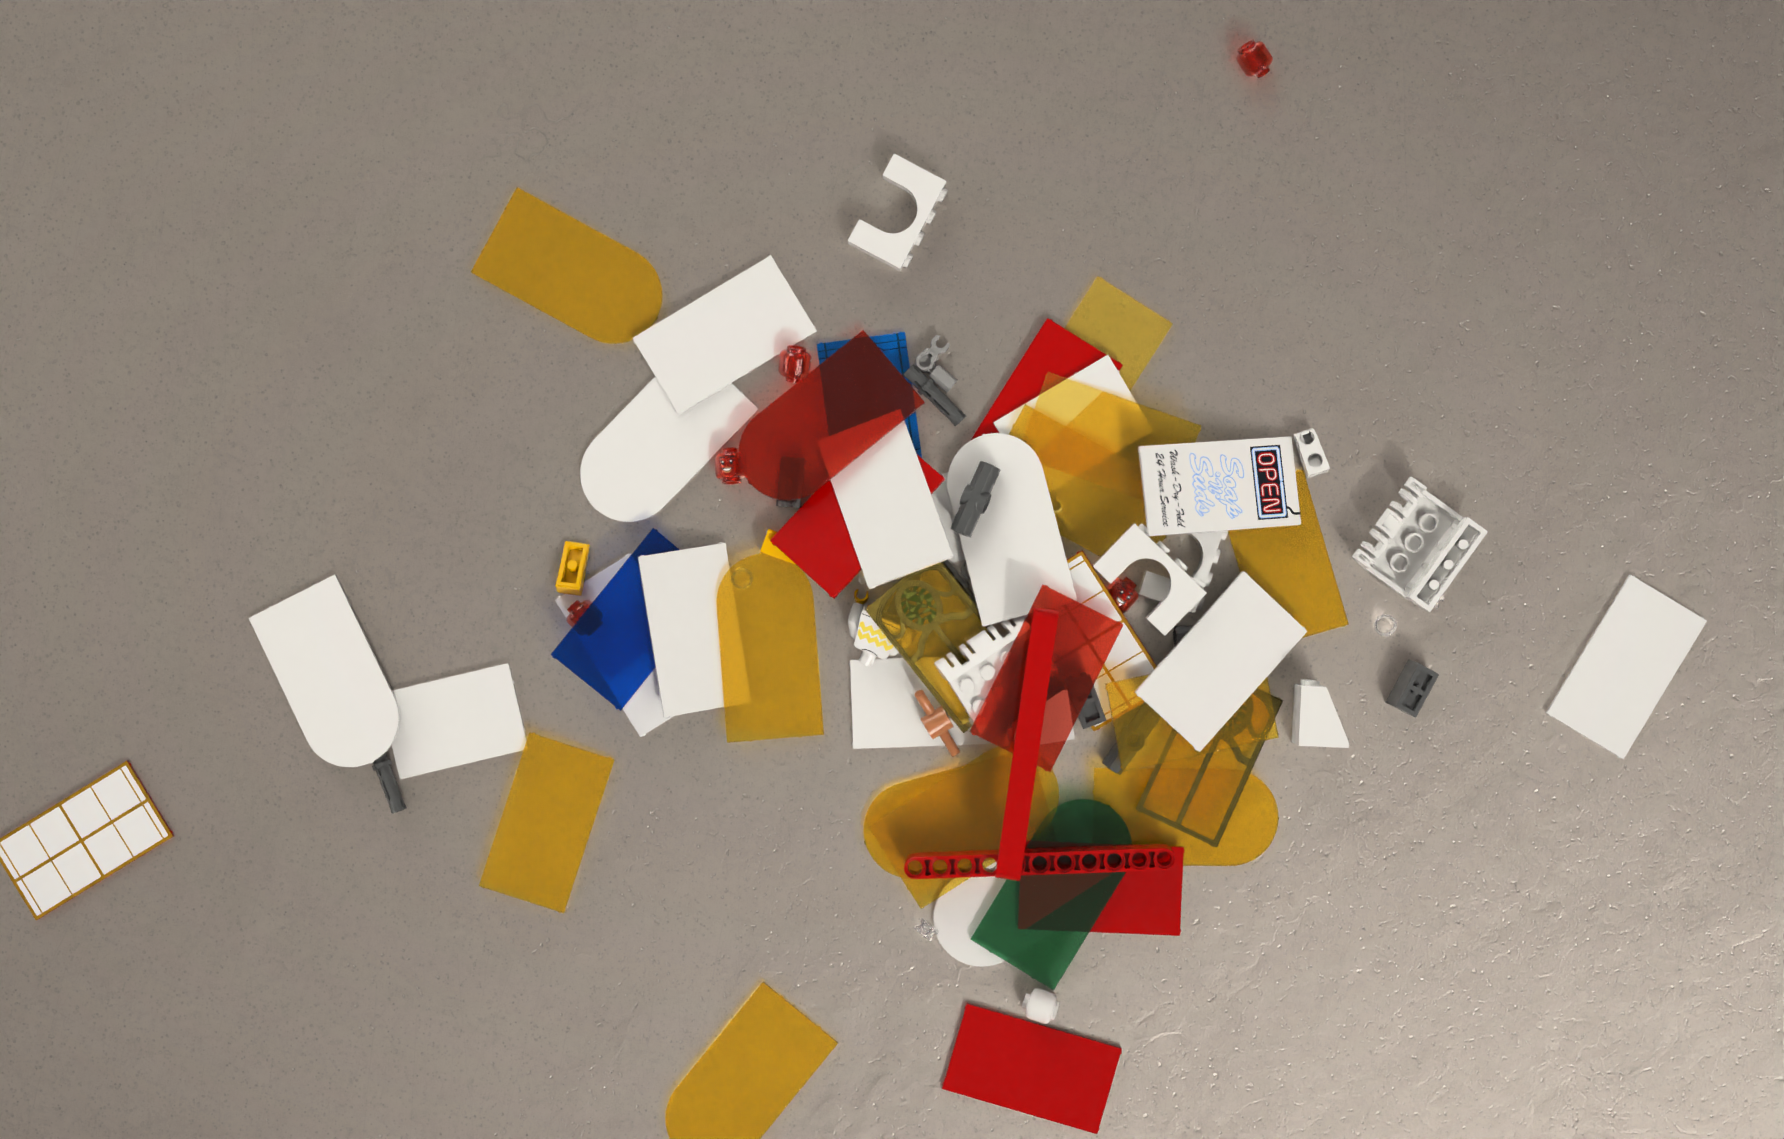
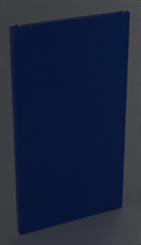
M654 528L650 530L550 654L620 711L655 669L638 557L680 550Z

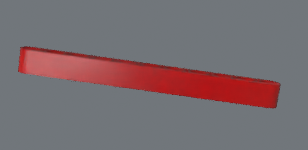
M1034 607L995 878L1020 881L1059 610Z
M1167 844L1027 848L1024 852L1021 875L1162 871L1171 869L1175 864L1176 857L1173 849ZM999 850L911 853L905 859L904 871L911 879L993 877L996 875L997 864L989 869L983 865V861L986 858H993L997 862ZM1164 851L1170 853V858L1167 862L1157 860L1159 853ZM1140 852L1145 854L1146 857L1142 863H1135L1132 861L1133 855ZM1116 853L1120 855V861L1117 864H1110L1107 861L1110 854ZM1062 855H1067L1071 858V862L1066 866H1061L1057 862L1058 858ZM1085 855H1094L1096 857L1095 862L1092 865L1084 864L1082 859ZM1037 856H1042L1046 859L1045 865L1041 867L1035 866L1032 861ZM939 859L944 860L947 863V867L944 870H937L933 863ZM961 859H968L972 865L969 869H962L958 866V862ZM914 860L919 861L922 864V868L919 871H913L909 868V863Z

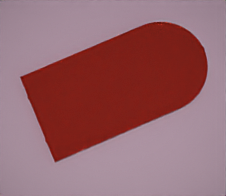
M862 330L748 423L739 443L738 454L741 469L748 483L765 496L777 500L804 498L820 489L923 406L925 402L884 355L880 347Z

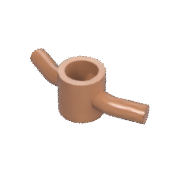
M917 691L915 697L926 713L921 718V721L931 738L935 739L940 736L951 756L958 755L960 750L948 732L954 726L942 706L934 709L924 691Z

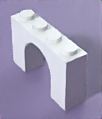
M893 154L882 175L883 179L912 196L917 206L916 218L909 228L899 233L883 232L859 219L848 239V244L901 271L903 266L906 268L909 266L914 256L910 253L913 246L920 245L925 235L922 229L926 223L931 224L937 212L933 209L937 201L942 203L948 189L945 188L946 181Z
M1134 522L1093 564V567L1111 584L1136 560L1148 558L1162 563L1170 574V589L1166 597L1146 617L1165 636L1206 595L1207 592L1203 589L1206 584L1198 576L1195 575L1192 578L1185 571L1188 567L1179 558L1174 561L1167 554L1170 551L1169 548L1160 540L1155 543L1148 537L1147 527L1143 523L1138 526Z
M1228 531L1188 534L1197 542L1200 549L1199 565L1190 576L1192 578L1195 575L1198 576L1206 584V587H1209L1213 573L1210 572L1212 563L1216 564L1221 553V550L1218 549L1220 540H1225ZM1144 571L1137 594L1161 602L1169 592L1171 579ZM1205 596L1189 611L1190 613L1195 614L1196 609L1201 610Z

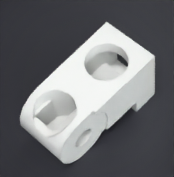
M1311 428L1294 434V442L1299 452L1305 478L1308 479L1328 472L1330 467L1315 430Z

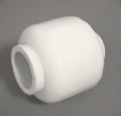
M1035 988L1031 994L1026 993L1022 1007L1026 1009L1025 1014L1028 1019L1047 1024L1050 1020H1055L1060 1002L1057 1001L1056 994Z

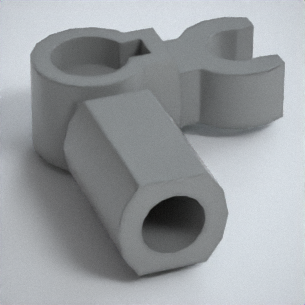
M936 335L931 341V347L925 348L917 356L915 366L922 373H929V378H932L937 385L948 393L958 380L940 364L938 366L935 364L939 359L938 354L945 353L950 346L947 343L943 348L937 347L936 342L940 336Z

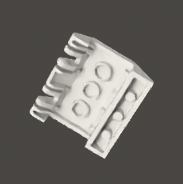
M1409 477L1404 486L1410 492L1403 488L1398 492L1407 501L1406 504L1402 507L1398 502L1392 501L1389 506L1395 512L1387 508L1375 524V527L1381 533L1374 528L1369 532L1378 541L1377 544L1373 547L1370 543L1363 541L1360 546L1366 553L1358 548L1352 558L1365 570L1401 596L1430 612L1488 531L1469 517H1462L1426 491V486L1413 477Z
M1023 616L1011 619V623L1009 621L1001 622L1002 627L1008 632V635L1003 638L997 629L991 625L987 628L991 637L983 630L966 641L970 650L965 644L960 645V652L967 659V662L961 665L951 652L946 657L953 668H951L944 657L934 662L938 672L943 679L948 681L970 717L968 720L981 740L1013 720L1019 714L1031 631L1030 624ZM1053 661L1047 696L1063 686Z

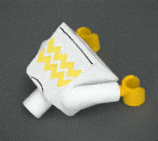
M856 589L854 592L856 602L852 604L848 617L850 636L855 640L854 646L862 650L859 662L866 666H872L876 657L886 660L889 655L895 656L899 652L865 611L870 605L866 603L869 599L868 591L864 599H859L857 597L859 589ZM882 610L881 622L891 634L898 635L900 632V618ZM905 625L903 637L896 640L903 650L909 647L917 633V630Z

